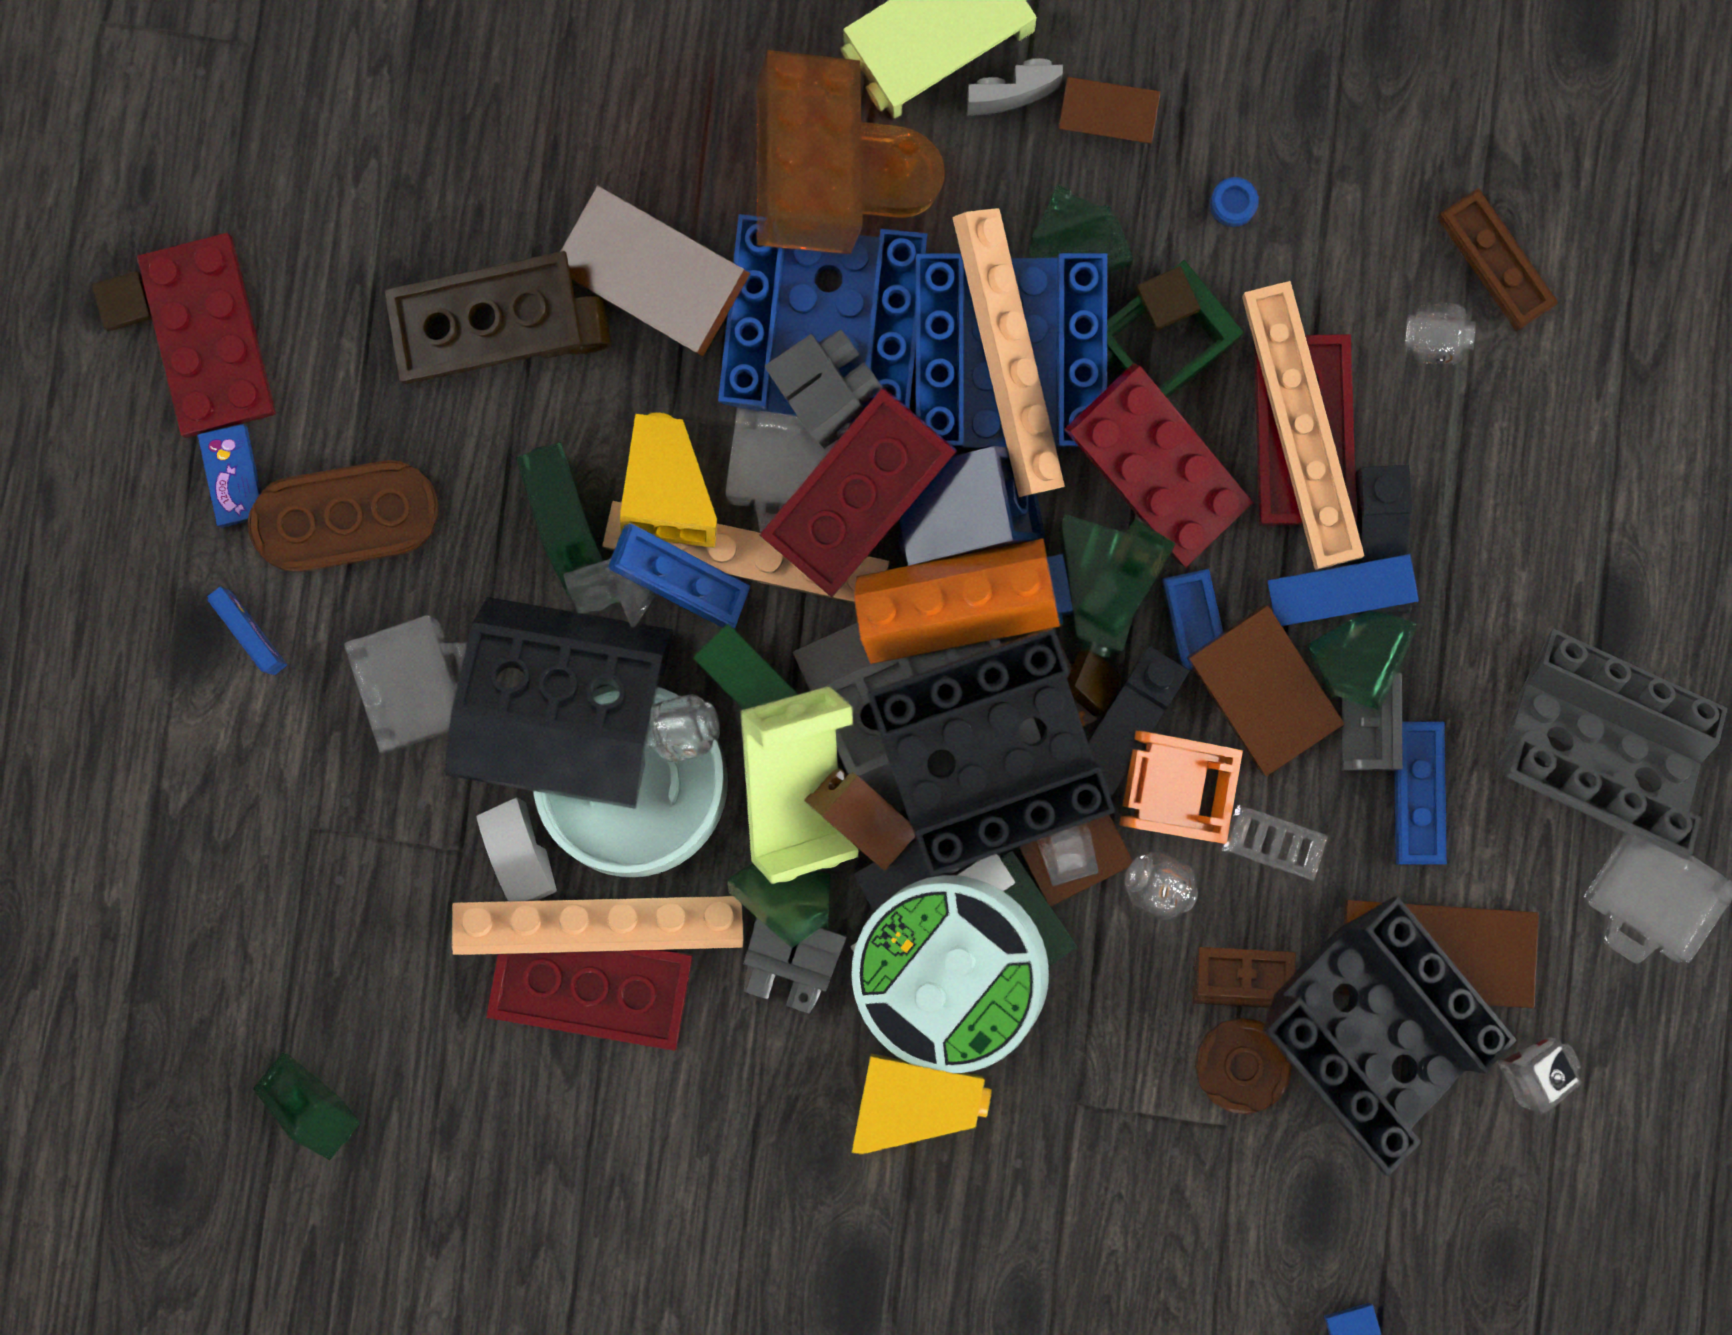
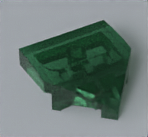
M1057 184L1051 195L1050 203L1037 229L1033 232L1032 243L1029 247L1030 257L1057 258L1059 253H1107V274L1133 265V256L1118 218L1111 214V207L1105 204L1103 206L1096 205L1071 194L1070 189Z
M1369 611L1309 643L1308 650L1322 672L1331 698L1340 696L1380 711L1413 639L1416 623L1384 613Z
M752 863L727 879L728 892L791 948L819 928H828L831 874L815 870L799 875L791 881L772 884Z

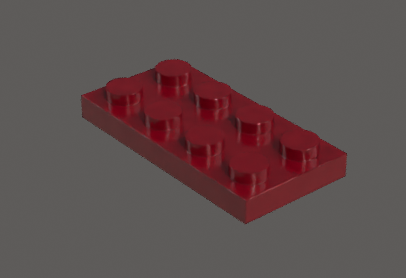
M227 232L137 256L181 436L189 438L198 434L276 415L232 236Z
M1351 334L1305 335L1356 523ZM1254 344L1259 526L1303 525Z
M1133 363L1064 429L1176 562L1184 567H1187L1253 503L1140 365Z
M882 388L760 533V536L830 597H833L957 450L890 392Z
M666 950L498 954L486 1018L676 1051L693 955Z

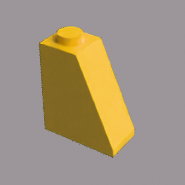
M660 412L648 415L635 414L620 511V533L625 525L632 523L666 542L715 548L717 518L683 419H675L668 414Z
M871 1053L852 1153L865 1154L975 1128L978 1116L987 1117L992 1089L983 1087L985 1079L982 1075L967 1072L951 1073L909 1064L902 1059Z

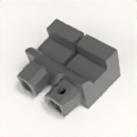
M842 329L827 336L820 342L810 334L764 365L809 434L824 449L840 438L836 432L853 418L857 419L865 409L863 404L883 388L865 363H862L845 377L839 369L858 356L859 352Z
M761 907L758 911L749 948L743 963L748 965L745 974L744 992L768 999L775 977L778 975L794 981L786 1006L810 1014L820 996L821 990L825 992L827 990L847 936L806 922L793 962H789L802 921Z

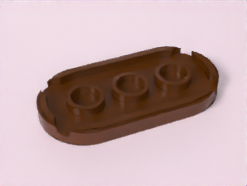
M378 461L287 477L269 484L261 492L262 494L257 497L249 512L248 532L254 548L268 563L289 572H307L402 555L417 549L427 541L434 531L439 515V503L433 485L418 469L401 461Z

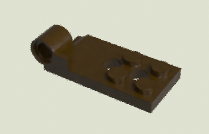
M565 251L385 290L399 379L404 384L537 356L547 359L566 354H589L608 349L612 346L604 298L597 296L574 298L568 258ZM483 306H492L495 311L493 325L486 330H477L474 325L475 313ZM438 316H447L450 321L449 333L443 339L433 340L429 333L431 322Z

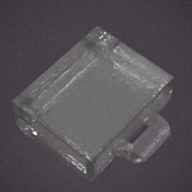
M737 408L725 491L727 501H730V504L748 507L749 504H755L759 529L763 531L776 515L766 513L767 506L782 508L840 438L824 449L809 434L796 415L766 411L757 412V410ZM847 423L836 432L840 438L848 430L850 423Z
M430 615L344 643L372 731L375 732L374 737L379 752L387 754L449 732L451 710L458 682H456L447 655L455 654L461 672L467 643H443L442 638L445 637L440 622Z
M1624 832L1622 839L1583 897L1589 900V906L1601 914L1611 915L1604 934V944L1633 963L1638 964L1642 962L1658 947L1662 948L1660 951L1662 954L1676 963L1681 961L1690 963L1731 902L1732 881L1694 856L1686 860ZM1623 923L1646 938L1643 945L1619 931Z

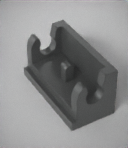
M1355 673L1341 676V719L1344 722V725L1341 726V771H1395L1403 769L1402 673Z

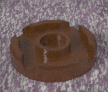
M1239 1017L1223 1021L1207 1032L1197 1049L1195 1070L1199 1086L1210 1101L1228 1112L1248 1115L1264 1110L1280 1100L1290 1084L1292 1065L1263 1032L1265 1024L1259 1020Z

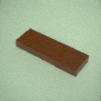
M1479 188L1437 216L1516 332L1559 303Z

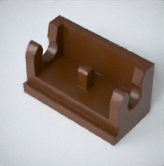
M1067 77L1058 130L1152 144L1161 91Z
M838 768L824 780L813 794L810 793L804 801L885 871L915 837L910 822L853 771L846 777L847 774L841 768Z
M1199 947L1193 967L1196 970V981L1192 990V1003L1270 1008L1274 994L1296 972V952Z

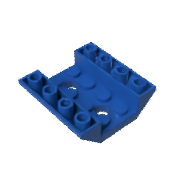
M739 214L733 263L748 271L750 275L728 312L718 402L768 416L799 419L764 365L810 334L820 342L827 336L842 329L859 352L858 356L839 369L845 377L862 363H865L882 387L909 409L916 349V254H926L928 233L880 229L879 237L787 228L786 219ZM825 269L836 270L843 279L839 289L834 292L820 290L815 280L821 271ZM878 391L869 401H867L866 403L863 404V405L865 406V408H866V407L869 405V403L874 399V397L879 393V391ZM853 418L847 424H853L856 419Z
M1059 253L1057 258H1011L1056 448L1079 447L1064 429L1107 389V253ZM916 254V416L954 448H988L991 446L1007 448L962 255Z

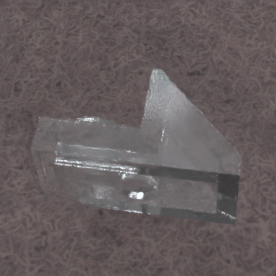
M611 559L564 574L567 589L578 613L584 614L590 611H599L609 605L621 602L631 628L637 625L656 596V593L609 570L608 566Z

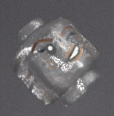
M1422 303L1418 306L1416 314H1408L1406 351H1413L1415 359L1422 364H1458L1463 359L1465 349H1474L1476 321L1467 320L1466 311L1461 304Z
M694 694L660 701L652 708L646 742L650 749H656L659 755L669 762H678L703 756L710 752L714 740H717L720 734L717 713L711 703H705L702 698Z
M1154 850L1146 855L1136 857L1125 875L1124 884L1132 905L1160 920L1170 921L1178 917L1182 912H1188L1194 906L1198 897L1195 871L1189 864L1164 851Z

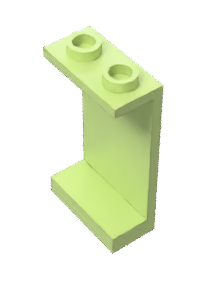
M889 0L843 29L845 46L841 48V51L851 69L855 73L861 69L870 82V85L866 86V90L878 110L882 111L886 108L892 118L896 119L902 115L903 103L1013 34L1020 41L1033 33L1037 17L1026 0Z
M828 686L741 711L750 849L753 864L773 884L791 881L799 875L822 868H832L841 862L859 857L858 848L804 801L810 793L813 794L833 771L838 769L836 729L853 724L852 707Z

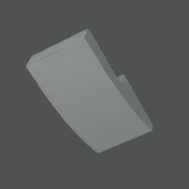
M1047 59L1026 60L1024 65L1015 66L1013 84H1005L1004 79L996 77L982 78L977 81V84H969L967 115L1003 112L1033 103L1060 88L1063 65H1052V62Z
M516 797L476 816L489 859L508 902L537 901L557 892L547 851L536 843L526 802Z

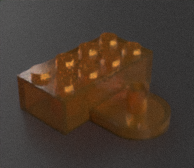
M767 50L757 80V245L851 254L863 226V214L899 218L911 217L924 212L934 203L945 178L944 162L938 149L928 138L915 130L901 126L861 122L860 60Z

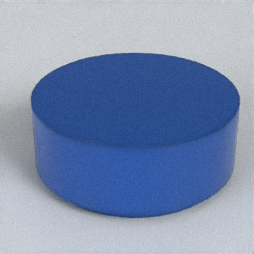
M1227 178L1216 186L1211 195L1210 209L1212 215L1219 223L1225 226H1242L1253 217L1257 210L1259 202L1258 193L1255 187L1243 178Z

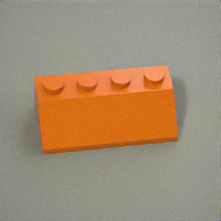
M1043 538L856 576L854 599L859 632L870 664L1060 626Z

